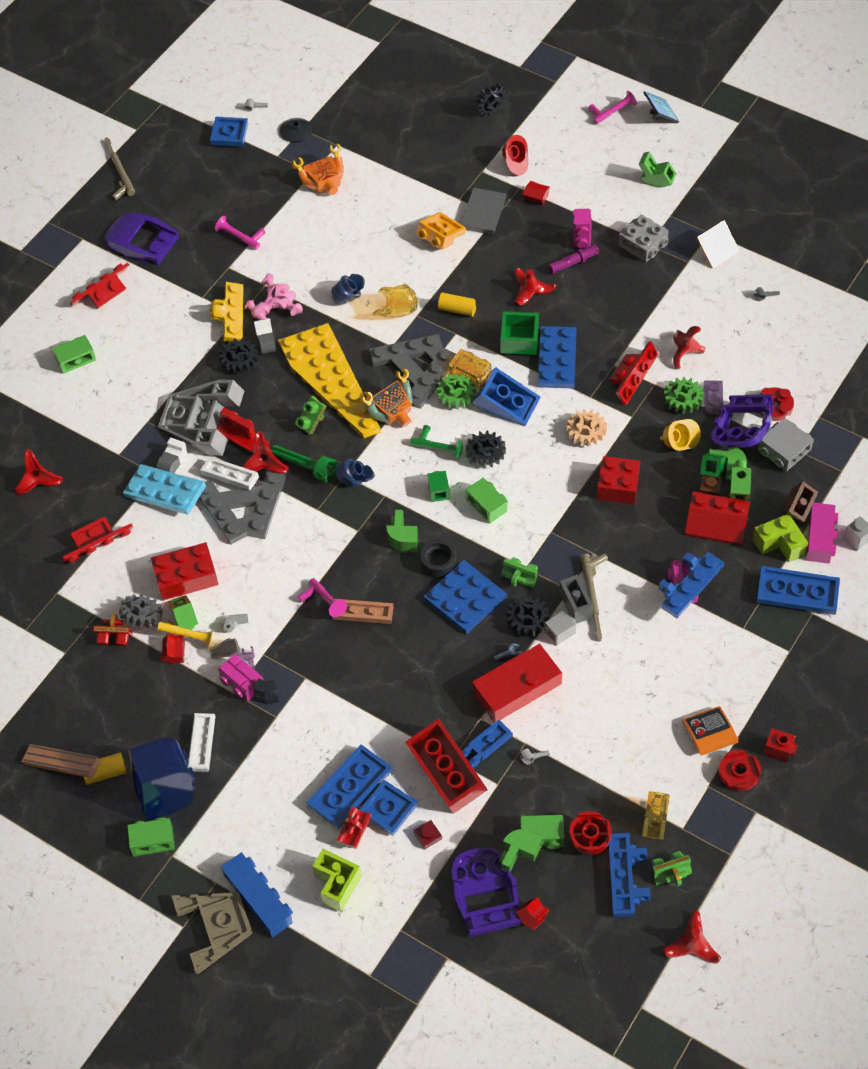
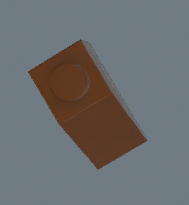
M702 475L700 493L719 496L722 475L720 477Z
M804 481L791 489L785 501L786 512L803 523L818 491Z

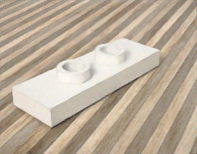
M194 713L188 771L209 772L215 714Z

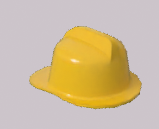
M690 419L679 420L666 426L660 439L664 440V443L669 448L677 451L687 450L697 446L701 438V431L695 421Z

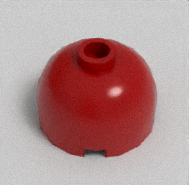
M593 811L582 812L570 823L569 837L571 844L578 852L585 855H596L607 848L611 841L612 828L610 822L601 816L602 814Z

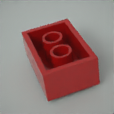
M207 542L150 558L162 601L219 585Z

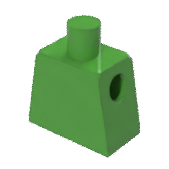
M736 460L735 467H732L730 473L728 498L749 501L751 468H747L745 460Z

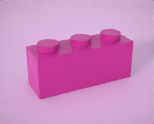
M813 502L809 518L806 561L830 564L831 556L835 557L836 545H833V540L837 538V529H834V524L838 523L839 513H835L836 505Z

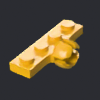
M226 282L224 300L214 299L210 306V318L224 323V341L227 342L228 340L234 342V338H237L238 341L243 338V284Z

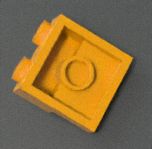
M438 212L419 221L416 234H418L420 239L431 242L433 247L443 250L453 245L455 238L465 234L466 227L445 214Z

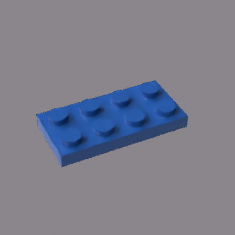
M541 326L539 388L574 389L577 327Z
M761 566L756 603L836 615L840 578Z
M360 744L307 801V806L339 830L344 825L351 808L358 809L393 771L392 766Z

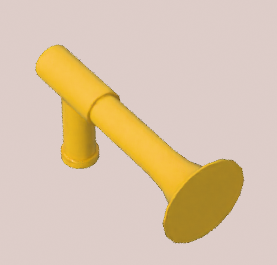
M171 621L167 623L159 622L157 628L158 631L201 640L208 645V649L214 631L213 629L206 633L175 626Z

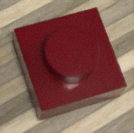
M432 820L413 830L414 835L424 849L442 840V835Z

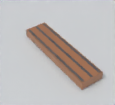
M30 744L21 762L27 766L92 778L101 760L96 756Z

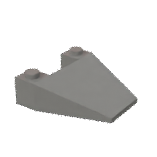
M216 380L170 394L158 427L207 455L223 456L228 439L216 429L221 418L220 411L224 407H239L245 391L234 380Z

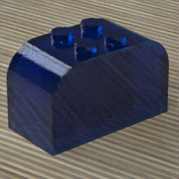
M161 738L129 749L134 790L146 822L154 821L157 818L183 810L193 802V790L196 789L193 780L195 779L192 767L188 768L187 754L185 750H181L176 739Z

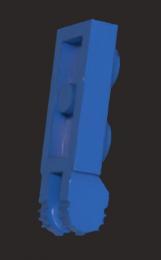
M498 719L471 741L462 753L466 758L472 752L476 754L469 761L474 768L481 760L486 759L513 737V732Z

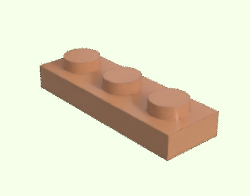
M344 600L347 603L346 611L339 617H333V620L391 624L394 606L393 603Z

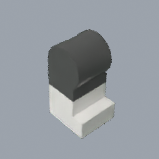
M270 318L255 321V331L262 354L276 352Z
M170 437L167 442L168 446L159 458L156 468L175 473L188 452L185 442Z

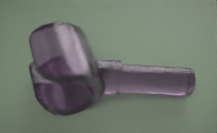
M250 646L251 651L249 653H245L244 648H242L244 660L248 661L250 667L256 671L253 660L255 658L253 647Z

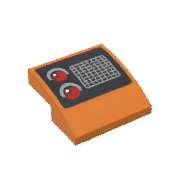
M720 706L683 719V726L692 737V744L701 756L739 743L730 721Z

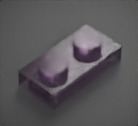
M704 380V413L721 414V409L724 405L723 381Z

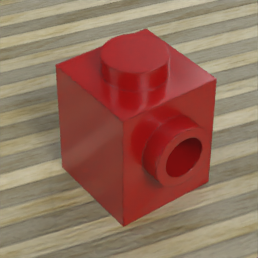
M772 728L764 755L788 763L790 755L794 756L797 744H794L796 736Z

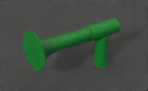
M428 425L423 426L419 438H411L410 444L413 446L449 451L455 454L457 459L461 457L463 450L462 440L457 444H445L426 440L431 430V427Z

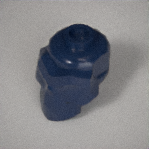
M360 274L341 276L340 280L331 288L332 299L336 303L346 304L361 296L360 290L365 286L364 277Z
M352 458L341 460L335 466L336 478L348 486H360L362 482H368L375 477V473L369 465H364L361 461H355Z

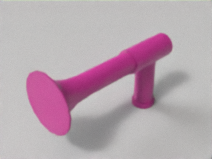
M627 90L626 97L611 108L601 112L594 104H590L588 110L596 115L593 120L598 124L626 105L632 104L636 106L637 101L632 92Z
M226 216L220 217L215 225L216 232L225 230L256 250L260 247V243L257 240L266 233L263 228H259L250 238L231 227L226 222Z
M315 578L309 580L310 588L297 595L303 603L304 600L317 592L330 605L329 614L332 617L341 616L347 609V603L344 600H335Z

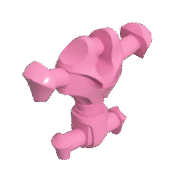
M267 273L261 281L263 285L268 286V295L265 302H260L256 306L254 300H248L244 306L245 309L249 308L251 310L252 316L257 320L269 319L266 318V315L270 313L272 308L283 310L287 308L291 311V316L302 313L303 309L300 304L294 305L292 303L296 293L292 290L289 291V285L274 284V275L271 273Z

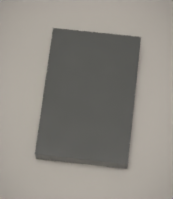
M473 187L461 225L466 227V230L494 235L506 200V193Z

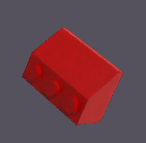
M693 492L685 536L742 546L750 501Z

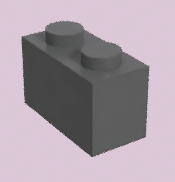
M575 575L561 580L559 583V594L569 614L574 617L576 624L592 619L593 604L579 576Z

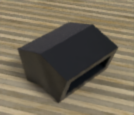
M258 678L253 687L255 700L266 705L279 702L275 680L265 681Z

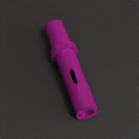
M596 244L583 250L578 249L576 253L548 264L551 274H555L579 262L583 263L586 259L598 255L599 249Z

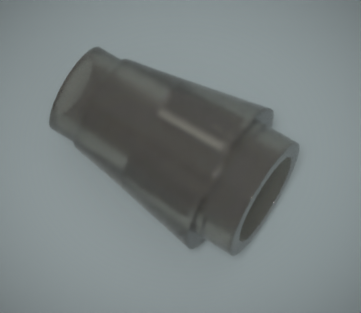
M229 637L210 647L209 651L212 659L231 657L234 654L240 653L237 639Z

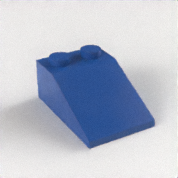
M495 367L486 376L472 403L487 413L526 426L541 397Z

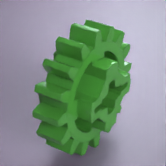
M457 372L454 376L448 374L447 379L442 377V382H438V400H442L443 406L448 404V408L455 406L458 409L461 405L465 408V404L471 405V400L475 398V382L471 381L470 376L465 378L464 373L461 376H458Z
M685 377L682 380L675 378V382L670 380L669 385L665 386V404H669V409L674 407L675 412L682 410V413L685 414V410H688L692 413L693 408L698 410L699 405H702L704 398L703 387H698V381L693 383L692 378L686 380Z

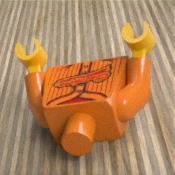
M338 143L337 151L332 149V145L330 147V152L334 155V158L331 155L303 166V168L301 167L303 160L300 157L297 159L300 165H297L293 160L292 167L298 170L297 174L305 187L315 190L319 194L328 191L330 195H334L338 192L337 187L340 186V180L343 178L344 165L342 157L339 156L340 145Z

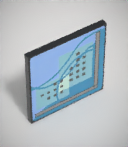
M646 91L643 92L652 106L649 113L654 115L653 119L658 120L662 116L676 123L680 122L665 99Z

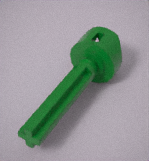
M274 445L271 450L276 457L314 471V478L316 480L327 483L329 479L335 476V466L338 461L322 456L317 461Z

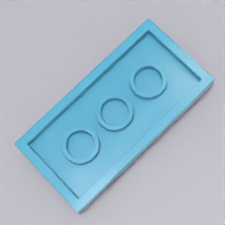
M140 464L123 494L126 498L189 515L206 485L201 480Z

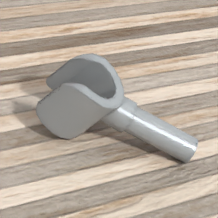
M249 98L245 102V111L251 112L253 107H268V103H257Z
M524 749L521 751L520 759L524 764L528 765L534 759L550 755V752L546 750L532 754L529 749Z

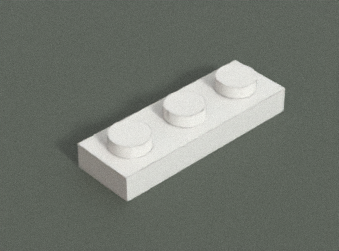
M209 457L200 469L201 474L249 491L259 478L258 472Z

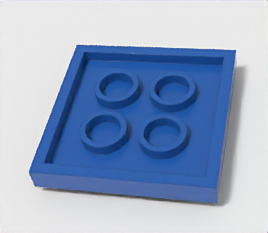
M463 560L424 596V601L467 635L507 597V593Z

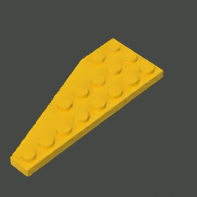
M329 323L278 340L290 369L295 374L297 373L305 384L307 383L312 387L313 391L331 408L333 407L341 418L343 417L347 420L349 425L361 437L367 438L381 433L377 420L372 418L366 409V403L359 401L360 396L364 398L365 396Z

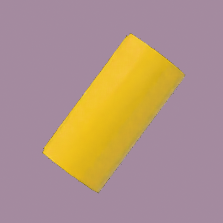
M441 293L438 310L473 317L476 311L475 299Z
M122 753L99 758L101 761L93 777H84L86 785L126 774Z

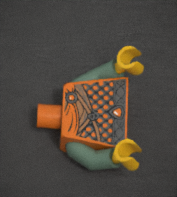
M403 368L404 375L402 377L400 372L396 371L395 375L398 379H401L400 382L397 380L374 396L370 392H364L367 397L366 400L363 396L359 397L361 403H366L365 407L372 418L386 422L389 425L398 420L403 427L412 421L407 415L413 403L412 390L407 379L409 376L408 370Z

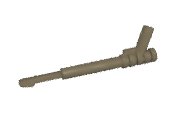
M106 137L105 142L110 150V156L121 178V181H119L121 188L112 195V198L117 201L125 192L129 196H133L135 190L125 173L117 153L113 151L110 139Z
M603 553L590 560L589 554H582L580 558L583 575L586 580L588 596L593 604V616L596 627L595 636L597 641L600 642L602 640L593 577L596 575L595 567L608 560V557Z

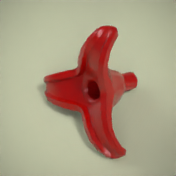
M516 268L514 271L516 281L520 286L514 302L518 305L527 303L534 294H548L556 288L555 283L545 284L538 281L531 269L527 270L526 274L520 268Z
M699 326L690 327L686 333L677 329L676 334L673 335V341L678 347L673 357L675 368H681L680 361L685 354L695 352L703 354L706 348L694 339V335L701 332Z
M258 431L254 439V454L242 467L255 472L265 468L281 474L289 470L288 466L281 463L273 455L272 448L268 447L265 441L264 433Z
M30 449L25 451V473L20 483L14 489V492L22 495L33 489L37 484L49 486L61 484L63 477L43 468Z
M694 910L691 913L684 934L663 949L664 954L671 958L694 954L704 961L717 964L722 959L704 937L701 915L698 910Z

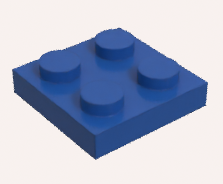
M215 116L210 144L243 147L248 128V118Z
M383 780L360 811L370 813L372 815L370 819L372 823L394 836L417 807L418 801L386 780Z

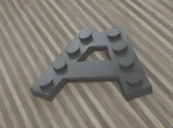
M439 334L369 349L373 367L394 363L403 374V368L408 370V380L414 385L411 389L412 405L422 409L437 389L438 382H442V377L445 378L459 359L458 354L443 348ZM428 355L433 361L424 372L412 360L413 358Z
M267 471L263 485L252 487L250 491L237 489L219 492L210 479L204 482L206 487L199 498L230 545L246 536L266 539L286 475ZM255 506L251 517L237 519L231 510Z

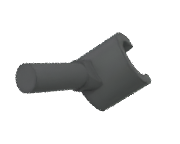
M758 287L755 289L757 293L754 294L757 300L763 301L766 297L780 295V291L765 292L762 287Z

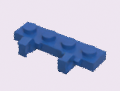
M687 552L682 558V564L688 565L690 572L679 585L677 583L673 585L672 582L668 583L665 579L659 583V590L664 593L666 598L661 605V609L678 619L724 567L722 560L709 552L703 558H696Z
M629 833L611 834L609 855L613 917L635 916L636 905H640V902L650 901V888L636 889V885H633L632 865H635V862L648 860L647 848H636L635 845H630Z

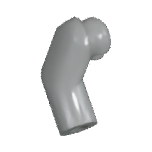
M248 613L229 615L222 624L223 631L230 633L238 624L248 623Z

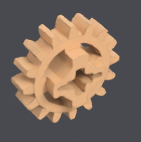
M583 409V413L576 411V416L570 415V420H567L566 432L569 433V439L574 438V443L579 441L580 446L587 443L588 447H590L592 442L597 445L598 440L603 441V436H606L607 423L604 422L605 418H599L600 413L593 414V410H590L589 413H586L585 409Z

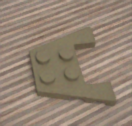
M239 892L215 893L208 896H199L198 894L180 897V895L171 896L178 916L200 909L211 946L190 953L196 974L201 973L252 934Z

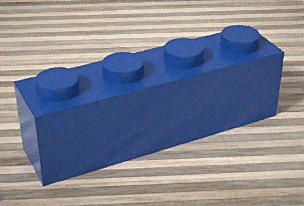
M241 852L221 866L223 876L237 893L239 892L241 899L273 938L293 923L291 917L293 912L287 903H281L279 900L281 897L274 887L270 889L266 884L268 880L265 875L255 870L256 865L249 856L246 858Z

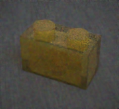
M460 349L450 361L449 370L452 376L456 372L458 376H461L462 373H464L465 378L470 376L471 381L475 382V387L480 389L486 376L492 371V364L469 351Z

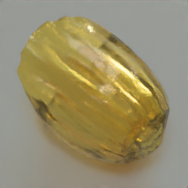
M408 284L396 287H381L378 293L385 294L386 306L384 309L375 310L373 315L391 318L411 315L417 310L418 297L414 289Z

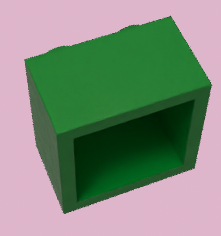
M503 312L501 353L537 355L539 313Z

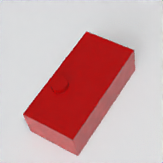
M539 643L473 681V694L495 723L498 719L502 720L562 685V671Z
M439 718L405 741L454 814L488 790Z

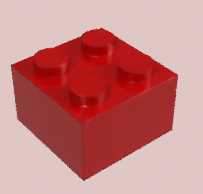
M603 456L597 500L635 505L641 461Z

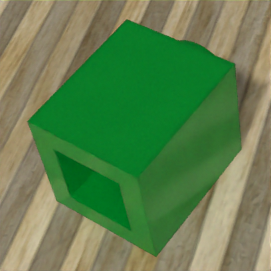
M713 453L703 455L700 474L713 477L723 475L726 456Z
M446 471L427 473L431 502L450 500V488Z

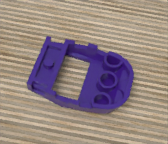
M127 213L119 217L105 233V244L110 250L122 253L125 258H137L138 261L144 263L147 260H151L158 266L179 236L175 229L155 217L138 213ZM144 223L152 227L156 226L161 230L146 251L129 244Z
M772 394L730 395L728 397L730 403L723 405L720 417H716L714 421L715 429H712L711 434L714 444L717 447L723 448L749 447L758 444L764 438L771 425L774 404ZM733 413H766L760 428L742 429L734 427L728 429Z
M481 847L465 851L458 855L453 862L454 895L471 938H474L475 935L509 927H520L521 920L516 912L519 909V899L515 877H513L511 872L507 873L502 870V862H500L502 852L492 847ZM506 888L510 903L468 913L465 897Z

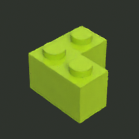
M790 514L755 527L753 542L762 555L779 548L788 562L806 556L808 541Z
M322 848L312 866L314 876L327 882L321 891L322 903L342 912L362 877L359 865Z

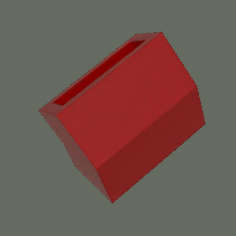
M530 181L525 187L523 198L544 205L546 198L549 196L550 187Z
M167 634L162 638L161 661L172 664L184 663V636Z
M535 897L525 902L516 912L524 925L535 930L545 920L549 909L541 904L538 897Z

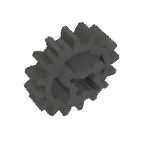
M132 594V598L126 596L125 600L121 601L119 614H121V619H125L126 624L132 623L131 627L136 625L139 626V629H142V626L149 629L150 624L156 626L157 622H160L163 609H161V604H156V599L150 600V596L143 597L140 594L137 597L135 594Z

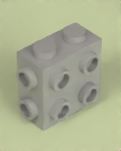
M641 214L636 219H633L627 228L620 231L619 246L647 262L650 258H654L657 252L668 244L669 231Z
M784 418L780 422H776L771 430L766 433L759 442L758 450L763 456L768 457L778 467L783 468L787 472L811 451L814 439L810 434L798 428L795 423Z

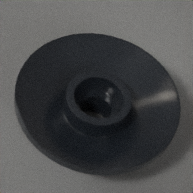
M303 118L288 119L280 126V136L287 142H303L311 136L312 125Z

